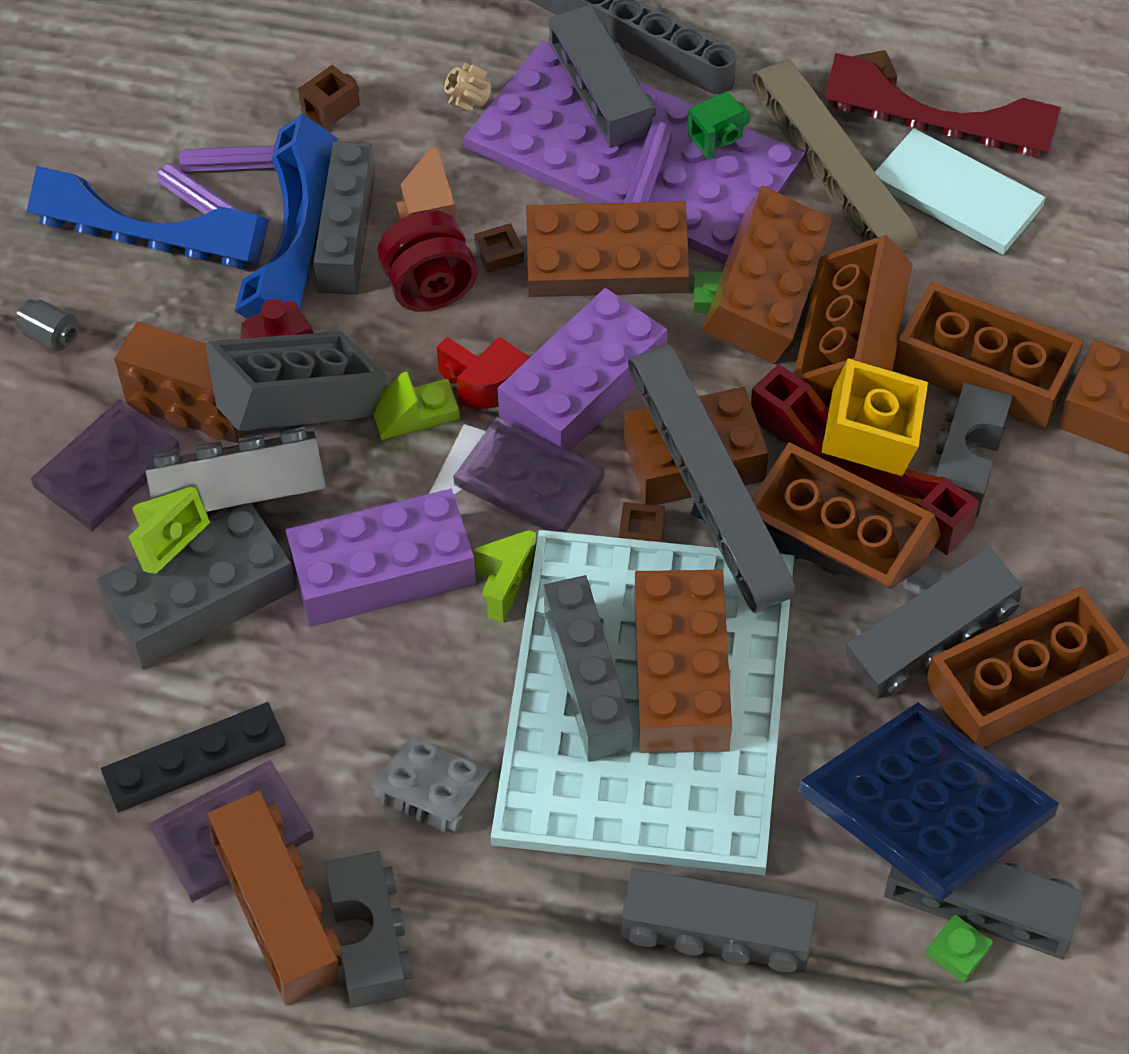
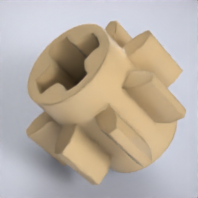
M467 63L463 64L462 69L459 67L453 68L444 84L445 92L451 95L448 104L470 113L473 110V106L476 108L484 106L491 93L490 82L484 80L488 72Z

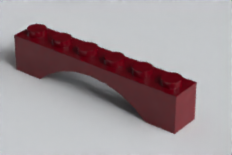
M835 53L824 96L826 99L834 100L832 108L854 113L855 106L870 109L868 117L891 122L892 115L907 118L905 126L925 131L928 130L929 124L944 127L942 135L965 140L966 133L981 136L979 144L1002 149L1003 142L1019 145L1017 153L1036 158L1040 157L1041 151L1050 153L1062 109L1060 106L1021 98L1006 106L983 112L957 113L943 111L922 104L902 92L887 78L877 63Z
M777 364L752 388L751 406L758 424L786 444L790 442L935 514L942 535L934 547L948 556L972 531L979 500L947 478L929 476L908 468L903 476H899L821 453L829 409L811 385L780 364Z

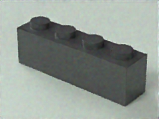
M591 5L550 17L549 44L609 147L611 148L646 136L652 125V117L656 116L654 101L649 94L645 95L640 88L639 77L635 69L628 68L625 63L623 50L619 43H613L610 38L608 26L604 18H598Z
M333 142L314 257L318 293L354 295L358 293L375 179L372 143Z
M989 546L846 643V658L877 698L886 692H889L891 695L896 694L911 682V675L923 667L929 670L931 657L954 647L959 642L963 643L981 634L984 631L982 627L996 618L998 621H1002L1013 614L1019 607L1018 602L1021 597L1022 585Z
M587 575L543 584L544 612L588 762L632 752V723Z
M994 861L941 902L892 865L884 897L948 920L955 914L979 931L1063 960L1070 944L1086 892L1075 889L1071 883L1057 878L1049 880L1032 874L1019 864H1003Z
M632 868L621 918V938L629 939L633 944L642 947H653L656 944L675 947L677 951L686 955L696 956L702 953L719 955L724 960L735 964H746L749 961L768 964L773 970L784 973H791L796 970L806 971L817 901Z

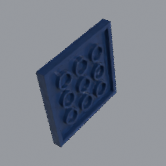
M919 702L803 778L798 791L806 800L940 902L1052 819L1059 805L1053 798Z

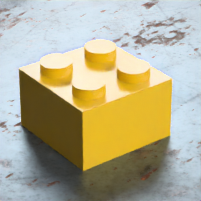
M847 359L833 387L821 453L903 476L919 447L928 382Z

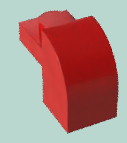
M446 337L436 346L438 371L450 383H457L460 403L477 409L499 407L498 387L530 358V356L501 337H498L479 357L449 337Z

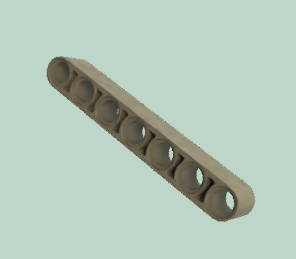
M786 59L753 72L751 77L752 85L757 98L791 145L805 153L804 163L861 241L865 242L887 235L901 252L916 247L918 238L913 223L794 63Z

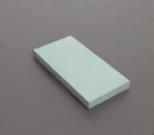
M915 128L911 130L875 171L894 197L1002 255L1042 209L1046 198Z

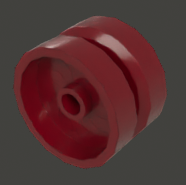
M423 211L401 219L382 235L377 247L378 259L384 273L389 277V285L394 297L403 308L408 310L425 312L447 307L461 299L473 287L478 276L477 263L471 250L466 245L459 223L452 215L441 211Z

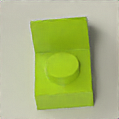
M405 371L381 393L373 418L381 440L460 420V413L448 379L413 387L408 372Z
M187 487L135 505L132 509L139 527L128 537L143 571L157 574L210 523L197 489L195 487Z
M527 530L482 545L472 551L475 573L488 577L483 590V599L487 600L488 618L504 623L534 563L537 544L536 532Z

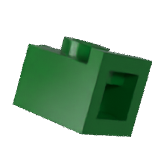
M726 91L689 108L687 135L709 160L715 156V149L724 145H730L743 137V127L750 123L749 112L744 104L738 103L729 91Z

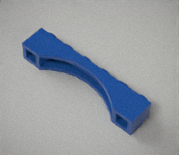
M303 113L278 130L272 161L279 178L283 196L284 219L282 234L276 251L268 263L242 280L235 312L246 319L261 313L262 305L271 299H278L283 303L289 300L295 301L302 312L300 305L303 291L309 281L308 269L310 260L316 250L314 242L317 229L320 226L333 142L338 140L337 137Z
M39 166L36 167L26 211L39 216L38 223L45 226L62 229L63 222L76 225L74 232L98 237L99 230L112 233L111 240L129 245H134L135 239L149 241L147 248L165 253H171L172 247L186 249L185 257L207 262L209 255L222 258L221 265L241 270L245 269L246 263L259 266L269 222L268 219L258 214L221 206L205 215L182 222L153 223L138 221L125 216L111 207L97 194L86 179L71 173Z

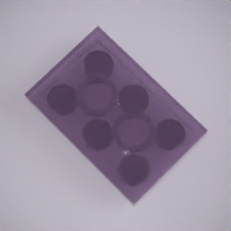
M119 399L33 475L31 481L36 490L93 532L147 482L145 470L148 462L153 461L155 453L173 449L181 451L178 440Z
M496 417L453 478L455 486L546 531L566 533L604 479V468L508 421Z
M271 760L149 823L153 836L191 903L230 883L211 841L207 817L208 812L260 790L266 804L274 801L284 823V827L281 829L284 834L285 841L283 842L285 845L293 843L296 848L314 838L312 827Z

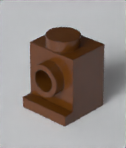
M331 65L298 88L301 112L322 128L331 132L332 125L360 105L359 86L351 75L343 74L335 66Z

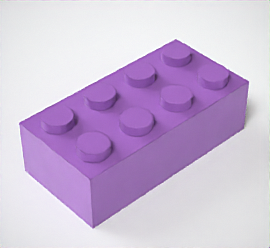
M604 288L498 387L499 417L562 460L636 389L629 371L628 359L667 343L668 329Z
M452 488L285 529L292 564L310 627L476 585L474 556Z

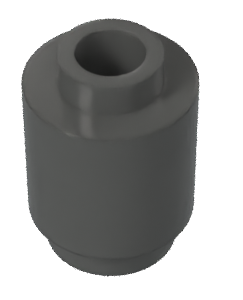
M27 300L18 310L16 326L21 329L24 336L55 351H62L66 347L71 346L77 338L78 327L76 317L44 300Z

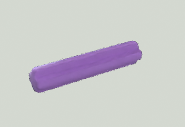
M659 122V124H652L650 126L624 203L649 202L672 135V130L666 127V123Z
M275 145L183 149L179 155L180 167L183 172L275 168L272 161Z
M166 163L157 172L158 182L204 214L220 206L239 210L170 163Z

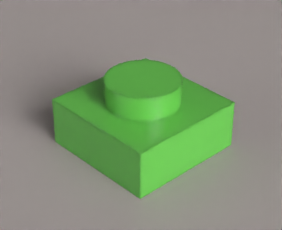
M694 271V313H708L723 271Z
M954 914L927 948L926 956L965 983L991 950L993 941Z

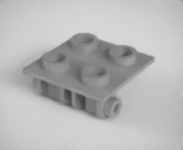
M411 737L371 783V788L375 789L374 797L380 799V805L390 807L401 813L404 812V815L407 817H411L416 808H418L417 821L423 822L428 815L427 824L440 829L444 833H447L449 830L457 832L463 820V815L459 814L460 811L487 779L491 770L479 766L468 759L439 749L428 742Z

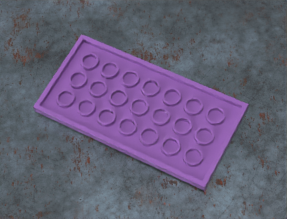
M542 40L464 136V148L587 203H624L647 135L610 148L550 44ZM640 82V88L644 94H649L655 104L656 116L652 117V124L664 122L667 124L666 127L672 130V135L649 202L686 201L688 248L726 264L744 211L759 188L763 185L779 194H783L803 166L805 153L743 127V137L730 145H724L715 149V156L708 160L687 135L688 111L694 105Z

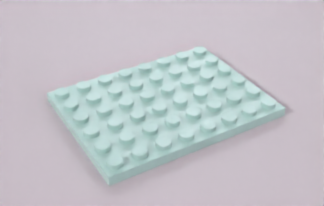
M539 530L492 825L491 846L765 876L790 599L759 613H753L740 592L719 548ZM780 554L791 576H793L794 555ZM723 569L732 717L730 751L639 753L634 607L635 571ZM587 575L632 723V752L590 762L587 760L544 612L543 584Z

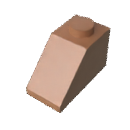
M438 147L429 148L400 184L402 201L396 202L399 221L409 215L423 211H441L452 215L456 220L455 203Z

